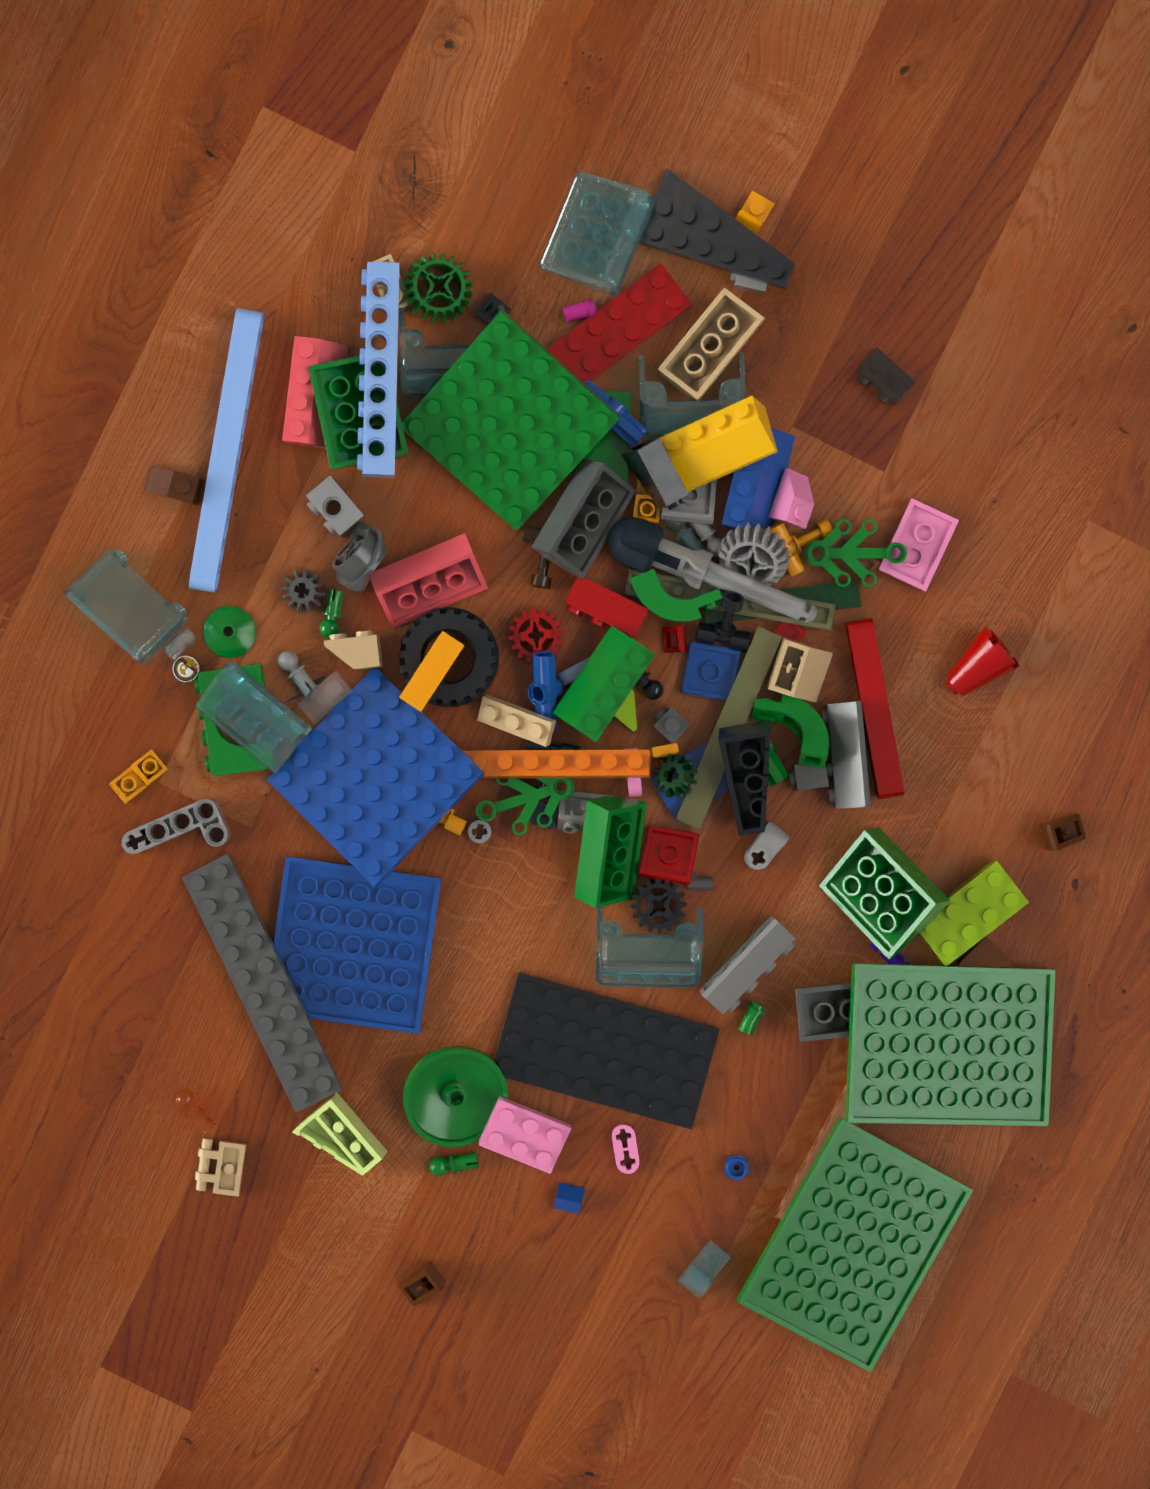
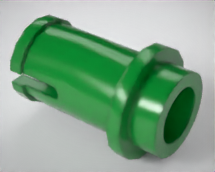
M751 1000L750 1005H746L748 1009L738 1029L753 1036L761 1016L766 1014L764 1012L766 1007Z

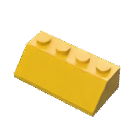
M753 396L660 437L687 492L778 452L766 408Z

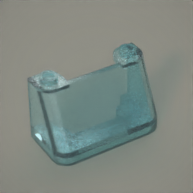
M110 548L64 592V595L131 657L142 665H148L189 620L185 616L187 610L177 601L173 604L167 601L137 574L127 563L129 557L119 548L115 551Z

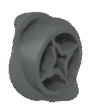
M358 523L354 526L350 535L351 539L340 550L332 564V568L336 570L337 581L344 585V587L356 592H361L366 588L369 582V575L381 563L387 552L383 533L375 529V527L364 523Z

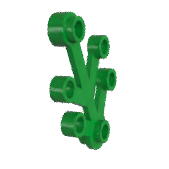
M839 519L835 523V528L822 541L813 540L805 546L804 558L810 565H822L834 577L835 583L838 586L846 587L851 582L850 575L847 572L841 571L830 559L841 558L861 578V583L864 586L873 587L877 583L876 574L868 571L856 558H887L889 562L898 564L906 559L907 550L903 544L897 542L889 544L887 548H856L868 535L874 534L877 531L878 525L873 519H865L861 524V528L841 548H830L841 535L848 534L851 530V523L847 519ZM841 522H846L848 525L845 532H841L838 528ZM867 522L874 524V529L871 532L865 530ZM819 548L821 550L819 558L812 556L813 549ZM893 548H898L900 551V555L897 558L891 556ZM841 574H845L847 576V582L845 584H840L838 582V577ZM867 574H871L874 578L871 584H866L864 581V577Z
M496 778L498 784L507 785L523 794L495 803L490 800L481 801L476 807V815L482 821H490L496 817L498 812L526 804L519 819L512 824V831L516 835H524L528 831V822L540 799L551 796L544 812L537 816L538 825L544 828L548 827L553 822V814L560 800L567 799L573 794L575 789L574 781L572 778H536L548 785L536 789L517 778H509L506 783L501 782L500 778ZM560 781L564 782L567 786L563 792L557 789V784ZM488 805L492 808L490 815L483 813L484 806ZM542 815L549 816L550 821L548 824L541 823L540 817ZM521 822L524 824L525 829L523 832L516 830L515 826L517 823Z

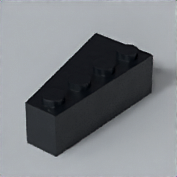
M771 719L719 728L718 740L739 836L765 832Z

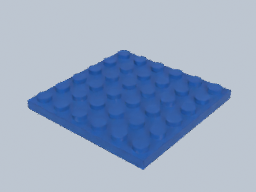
M373 667L266 780L345 859L377 888L486 773L423 712L400 699L399 696L402 692L376 667Z
M286 856L274 946L310 1019L420 1034L442 878L392 871L375 888L353 865Z

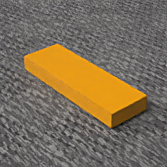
M442 631L399 698L422 712L465 645Z

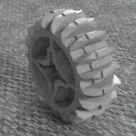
M748 522L745 528L738 525L735 530L730 529L727 536L722 539L718 552L720 557L719 565L771 586L773 582L778 583L780 578L786 573L790 560L788 556L789 547L785 546V539H779L778 532H770V526L762 529L759 523L756 527H752Z

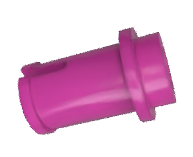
M585 298L584 302L566 307L563 306L567 323L585 317L592 318V315L597 314L593 299L588 300Z

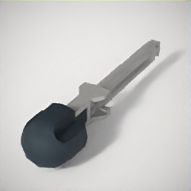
M627 517L620 519L610 530L608 550L616 561L629 568L645 573L649 571L651 566L683 578L689 586L698 590L703 582L725 592L734 591L740 593L745 600H750L799 620V618L804 617L806 618L805 622L815 620L818 611L813 604L811 608L807 607L805 600L711 562L713 556L711 552L691 550L664 539L662 526L641 518Z

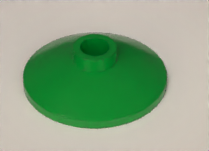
M224 606L218 608L209 615L205 622L204 638L206 644L211 651L221 657H239L245 654L255 641V623L252 617L239 607ZM226 627L233 628V634L229 637L224 634Z

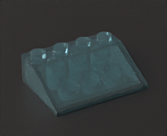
M578 171L539 267L593 290L617 297L656 200L643 189Z

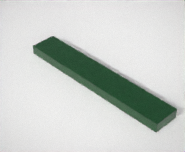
M851 581L846 587H840L833 583L779 589L801 599L836 604L835 610L861 607L859 581ZM704 609L705 623L713 624L722 621L724 612L716 610L705 611ZM735 614L733 621L758 618Z

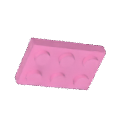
M911 498L890 544L897 542L905 546L907 550L906 559L901 563L894 564L889 562L887 558H883L878 570L926 592L959 520ZM898 548L891 550L893 558H897L900 555Z
M499 1096L478 1143L479 1146L551 1174L572 1128L566 1122Z

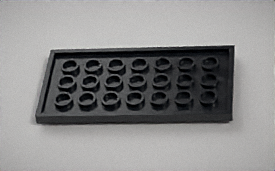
M519 972L494 1061L500 1067L505 1078L692 1129L720 1028Z

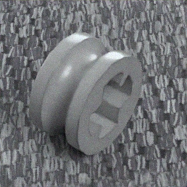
M482 820L472 822L468 828V836L475 843L486 842L492 833L489 823ZM478 824L484 825L483 829L487 828V834L482 835V839L475 838L476 834H472V829L477 828Z

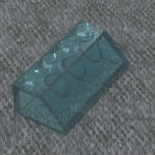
M233 661L215 676L195 705L200 712L275 774L313 729Z

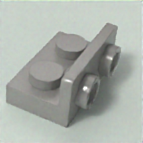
M573 792L569 798L560 800L557 829L563 830L566 833L583 832L587 800L604 796L613 797V795Z

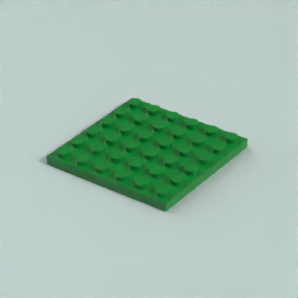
M502 309L402 422V427L410 437L517 531L615 425L621 416Z

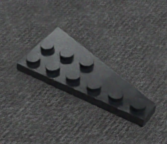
M666 168L640 243L787 290L795 268L794 262Z

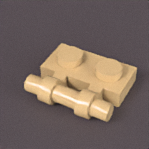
M203 1138L202 1146L198 1149V1156L200 1157L198 1171H195L194 1178L197 1180L196 1190L206 1191L207 1182L214 1183L213 1193L239 1197L247 1143L221 1140L219 1150L212 1149L213 1139ZM210 1159H217L216 1173L209 1172Z

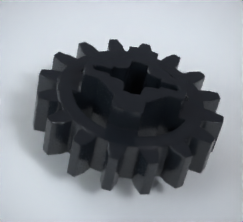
M646 879L647 886L645 888L640 885L637 886L640 891L639 895L632 894V898L637 900L636 903L630 904V908L637 909V912L632 915L633 919L640 917L641 920L638 925L642 927L647 924L648 932H651L653 927L657 928L658 934H661L663 927H666L670 932L672 931V923L680 925L677 919L678 916L685 917L686 915L681 911V907L687 906V903L680 901V898L685 894L684 892H676L679 887L677 883L671 887L669 886V881L660 883V880L655 879V883L651 884L649 879ZM654 888L666 889L662 894H653L650 891ZM673 896L676 900L674 913L669 908V901ZM642 898L648 902V909L644 914L641 910ZM665 898L663 903L665 909L663 911L659 909L653 911V900L660 901ZM659 916H664L667 921L660 923L652 922L651 920Z

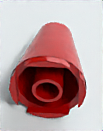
M986 626L946 677L949 681L946 685L954 695L960 693L964 696L1020 667V664L1015 657H1010L1009 649Z

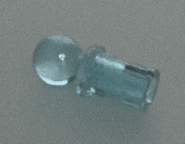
M666 520V527L672 532H677L679 535L675 538L676 541L679 540L684 547L691 550H705L691 531L693 528L687 529L685 527L686 522Z

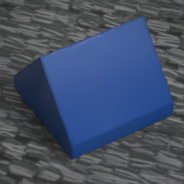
M559 1182L553 1208L579 1214L585 1188Z

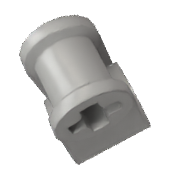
M769 820L765 824V832L758 833L754 842L745 852V864L751 869H764L783 848L790 835ZM761 852L760 858L763 860L762 863L756 862L753 864L754 858L751 854Z

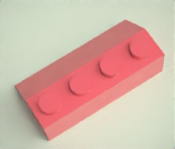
M294 337L282 441L285 444L326 448L308 366L348 358V345L323 339Z
M465 533L378 569L369 575L375 593L392 629L415 620L422 614L432 611V609L443 608L488 589Z

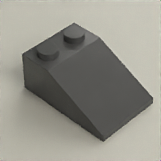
M851 980L795 989L800 1042L849 1037Z

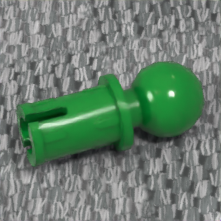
M328 590L325 611H322V614L327 615V617L319 626L321 635L327 639H330L329 635L338 634L340 631L336 620L337 617H343L340 613L345 591Z
M477 1152L457 1156L450 1154V1159L448 1160L443 1156H436L430 1160L429 1170L434 1176L441 1177L448 1170H452L454 1175L457 1171L479 1169V1161L476 1158L478 1157Z

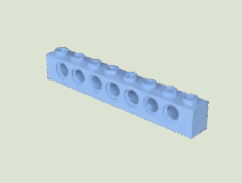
M367 262V269H362L361 285H367L366 296L361 295V312H366V322H361L360 338H365V348H360V364H365V375H359V391H364V401H359L358 417H364L363 428H358V444H363V454H358L357 470H362V477L394 478L399 263ZM377 285H382L387 289V294L383 297H377L372 289ZM381 311L386 315L387 320L381 324L376 323L372 319L373 313ZM375 338H382L386 342V347L382 350H376L372 347L371 342ZM375 364H381L386 372L378 377L371 373V367ZM375 390H380L384 393L385 399L381 403H375L371 400L370 394ZM376 416L382 418L385 423L383 428L378 430L373 429L369 424L370 419ZM371 444H381L384 452L380 456L372 455L369 452Z

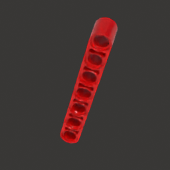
M868 618L846 622V632L859 701L862 703L863 725L878 800L904 795V785L873 619Z

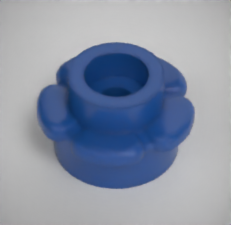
M741 1155L728 1157L724 1167L726 1176L731 1177L735 1181L742 1180L749 1173L750 1169L746 1163L747 1159ZM735 1165L739 1166L738 1170L734 1169Z

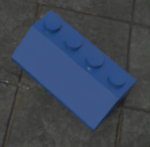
M771 428L778 452L733 472L720 527L735 530L738 525L745 528V525L749 522L752 527H756L759 523L762 529H766L775 524V520L769 518L768 515L785 468H788L795 436Z

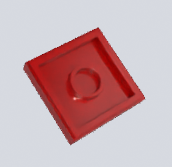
M649 825L639 876L690 885L700 834Z

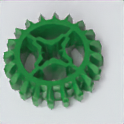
M430 253L429 261L425 256H421L419 259L420 264L414 261L411 264L413 270H407L405 273L409 279L403 280L402 285L409 289L403 291V296L412 297L406 301V305L411 306L415 304L412 313L415 315L419 310L423 312L420 318L423 321L427 315L431 316L430 322L432 324L436 322L437 317L440 318L441 324H445L446 315L451 321H454L456 319L455 312L462 315L465 312L462 306L468 307L470 305V301L467 298L472 297L473 291L466 288L471 287L473 281L464 280L469 276L470 272L464 271L461 273L460 270L464 264L460 262L455 266L453 264L455 261L454 256H451L449 261H445V253L440 254L439 260H436L434 253ZM439 269L447 273L443 276H435L432 272L428 273L427 271ZM419 276L424 280L423 284L427 288V293L423 298L420 297L417 289ZM453 278L458 286L457 300L452 297L453 293L449 290L448 286ZM445 281L443 288L441 290L442 293H440L439 290L438 293L434 292L431 295L433 288L435 286L434 284H436V286L437 284L441 285ZM434 300H439L444 305L447 303L449 306L437 308L428 304Z

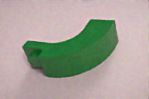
M655 569L630 578L640 601L656 615L671 621L690 622L702 619L699 608L704 607L705 611L720 606L718 601L723 599L719 589L690 600L673 598L663 589Z
M782 694L781 702H775L769 698H755L751 720L763 721L771 719V723L780 724L792 730L800 743L798 765L824 769L828 756L829 737L825 723L816 710L803 700Z

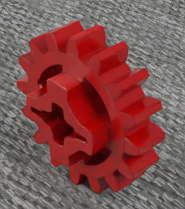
M532 607L531 614H527L523 610L522 619L518 617L513 618L517 623L516 627L509 626V630L513 631L514 635L509 636L508 640L515 641L511 649L520 650L517 656L519 659L526 655L527 663L531 662L534 652L542 651V645L547 639H553V642L546 651H553L555 654L559 653L555 648L556 645H563L564 643L558 639V636L564 635V631L557 629L562 624L561 621H553L554 613L546 616L545 608H542L540 613H536L535 607ZM539 618L547 621L552 629L543 628L539 623ZM530 619L529 628L525 632H519L523 623ZM534 623H536L539 633H544V637L539 639L538 648H536L534 640L529 638V634L533 633ZM520 642H528L533 646V653L525 650Z

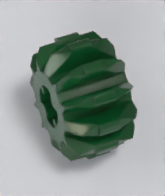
M669 754L667 761L660 759L661 769H653L654 772L659 774L658 777L653 779L654 783L660 784L657 790L661 793L665 792L666 797L672 798L674 795L677 798H683L684 792L692 793L689 785L697 784V781L692 779V776L698 773L696 769H691L694 764L693 761L686 760L685 756L681 754L677 757ZM674 773L679 774L678 779L672 778Z

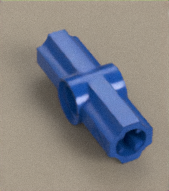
M588 379L584 384L621 416L609 431L613 430L634 448L648 430L629 415L628 410L612 396H607Z
M537 651L533 653L534 683L528 688V697L535 705V713L556 720L554 731L558 730L557 716L553 714V711L557 707V700L563 694V689L560 681L556 678L555 652Z

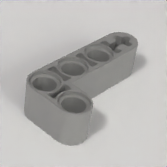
M208 798L128 831L124 834L121 843L126 852L136 854L200 827L206 842L211 846L217 847L229 841L231 832L220 805L217 801ZM205 803H209L213 807L214 812L210 818H206L201 814V807ZM181 813L189 817L190 822L186 828H181L177 824V817ZM157 824H161L166 831L161 839L153 834V828ZM215 827L221 828L224 832V838L220 842L213 840L211 832ZM132 835L135 838L146 835L148 840L138 843V849L136 846L130 845V841L133 840Z

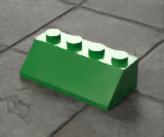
M611 626L553 711V714L597 742L656 654Z
M611 796L587 800L575 898L595 909L633 899L632 894H634L647 802Z

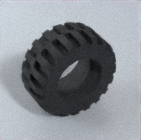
M455 607L436 608L419 616L407 628L408 630L400 642L401 647L398 655L400 671L406 684L409 683L424 660L425 651L430 641L440 635L442 631L461 635L470 643L473 649L474 662L469 673L464 678L455 682L441 681L428 703L441 707L467 705L481 697L492 685L499 667V649L492 631L478 616L467 610Z

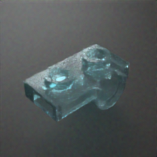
M710 1239L680 1276L678 1282L695 1296L701 1298L710 1288L717 1274L729 1261L731 1255Z

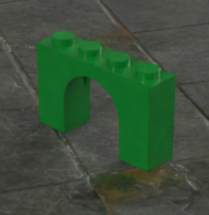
M256 664L197 672L198 678L194 679L196 694L201 695L202 704L198 705V714L200 720H204L205 730L201 731L203 745L208 746L209 756H205L207 772H211L212 776L277 768L273 742L245 746L236 745L223 736L218 725L219 711L230 697L266 690L263 665Z

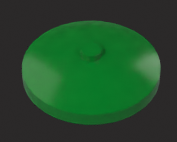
M461 1045L447 1046L427 1054L412 1068L403 1089V1106L409 1123L425 1140L445 1147L466 1146L479 1141L499 1096L508 1099V1088L500 1067L489 1055L473 1047Z

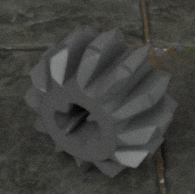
M304 569L303 577L300 576L298 570H294L296 579L293 580L288 575L285 577L286 581L291 584L290 586L281 585L282 590L289 591L288 594L283 595L281 598L282 600L292 598L287 605L289 609H292L297 604V613H302L303 606L305 605L306 610L310 613L313 611L310 603L313 602L316 606L320 607V601L315 598L316 596L325 597L324 592L317 591V589L324 587L325 584L324 582L314 584L319 577L317 573H314L308 579V569ZM302 584H306L305 587L310 590L309 595L304 594L305 598H301V595L297 593V588H302Z

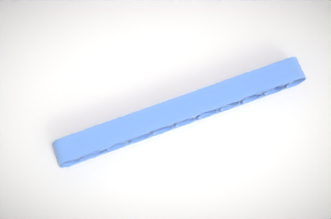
M237 308L235 313L193 555L189 589L213 593L217 591L262 334L264 312Z

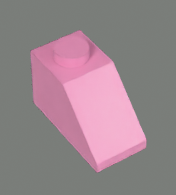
M785 468L768 517L788 526L806 529L814 507L808 477Z

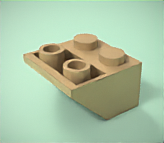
M371 630L356 632V637L348 638L345 633L329 635L330 640L324 641V646L355 670H366L373 667L383 668L380 636L374 635Z
M783 637L767 688L794 698L816 703L833 653Z

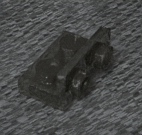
M877 347L855 371L859 375L857 380L866 388L871 386L878 392L877 398L887 406L889 404L895 406L915 383L909 375Z

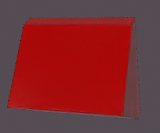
M686 626L663 627L664 653L687 652Z

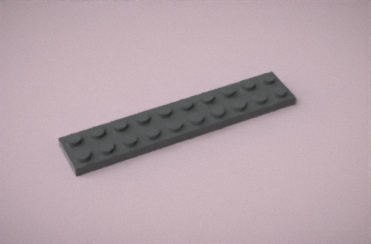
M226 854L183 876L182 879L295 1112L297 1113L343 1090L340 1079L231 855Z

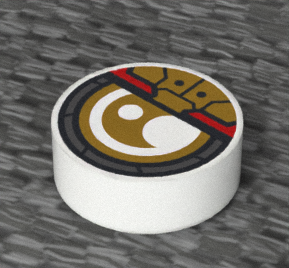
M182 656L174 662L173 674L178 680L191 682L198 677L197 672H200V666L193 657Z

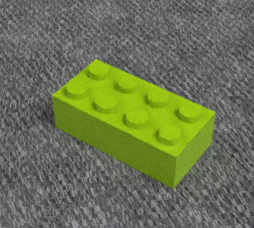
M991 860L946 895L950 899L949 903L919 935L940 963L948 966L1029 902L998 861Z

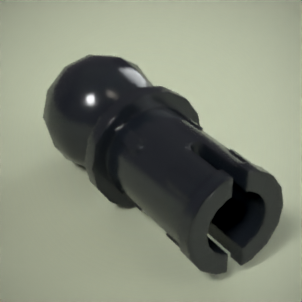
M644 671L637 681L635 688L641 685L644 695L648 699H659L664 692L663 685L658 680L647 678L651 673Z

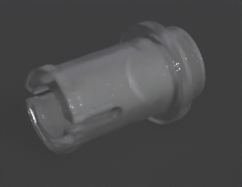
M187 627L184 630L180 629V634L167 646L163 647L166 654L173 660L177 659L190 645H195L194 641L197 637Z

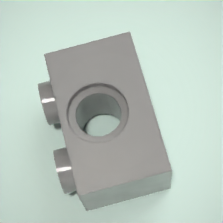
M331 476L327 477L306 495L310 500L307 506L316 516L320 513L327 520L324 526L333 536L338 533L343 537L356 524L366 518ZM333 501H337L341 505V510L337 515H330L327 512V506Z

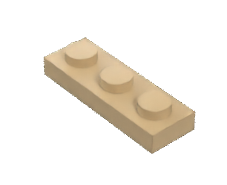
M490 695L482 697L477 719L479 722L545 747L551 743L556 723L554 719Z

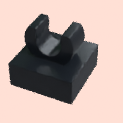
M490 293L475 311V315L489 325L502 309L509 314L511 308Z

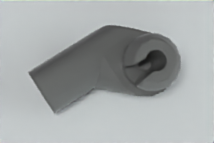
M694 871L691 884H683L688 890H713L712 877H698Z

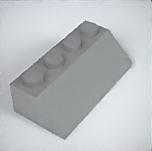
M770 916L699 990L701 995L722 1014L726 1011L731 1013L740 1004L738 998L744 992L749 994L759 984L756 981L762 973L765 975L769 974L777 965L774 961L781 954L786 956L795 945L792 942L796 938L773 916Z

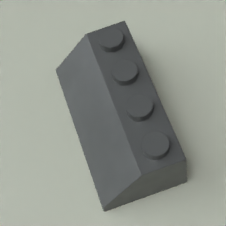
M584 458L531 547L550 562L584 579L608 539L611 528L618 522L636 490L603 463Z
M857 701L825 704V710H821V718L825 725H827L829 737L828 751L830 762H826L827 777L832 778V788H828L829 803H834L835 809L871 807L862 703Z

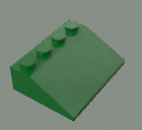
M360 356L308 366L330 469L357 466L358 454H363V444H358V428H363L364 417H358L359 401H364V391H359V375H365V364H360ZM375 364L370 369L371 373L378 377L386 372L381 364ZM375 390L370 394V398L375 403H381L384 401L385 395L382 391ZM397 399L395 460L408 456ZM377 416L369 421L373 429L378 430L385 425L384 420ZM373 443L369 446V452L374 456H380L384 452V448L379 443Z
M880 827L864 830L819 885L889 960L929 925L950 901Z

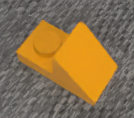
M752 191L735 219L757 235L775 203Z

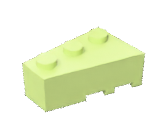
M335 1093L292 1131L294 1134L301 1135L314 1143L315 1147L322 1148L335 1156L336 1160L362 1176L380 1162L388 1152L338 1093Z

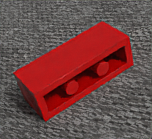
M577 577L565 601V604L569 606L567 611L579 617L584 613L592 617L591 623L605 629L606 625L613 626L633 638L636 637L649 609L585 577L584 579Z

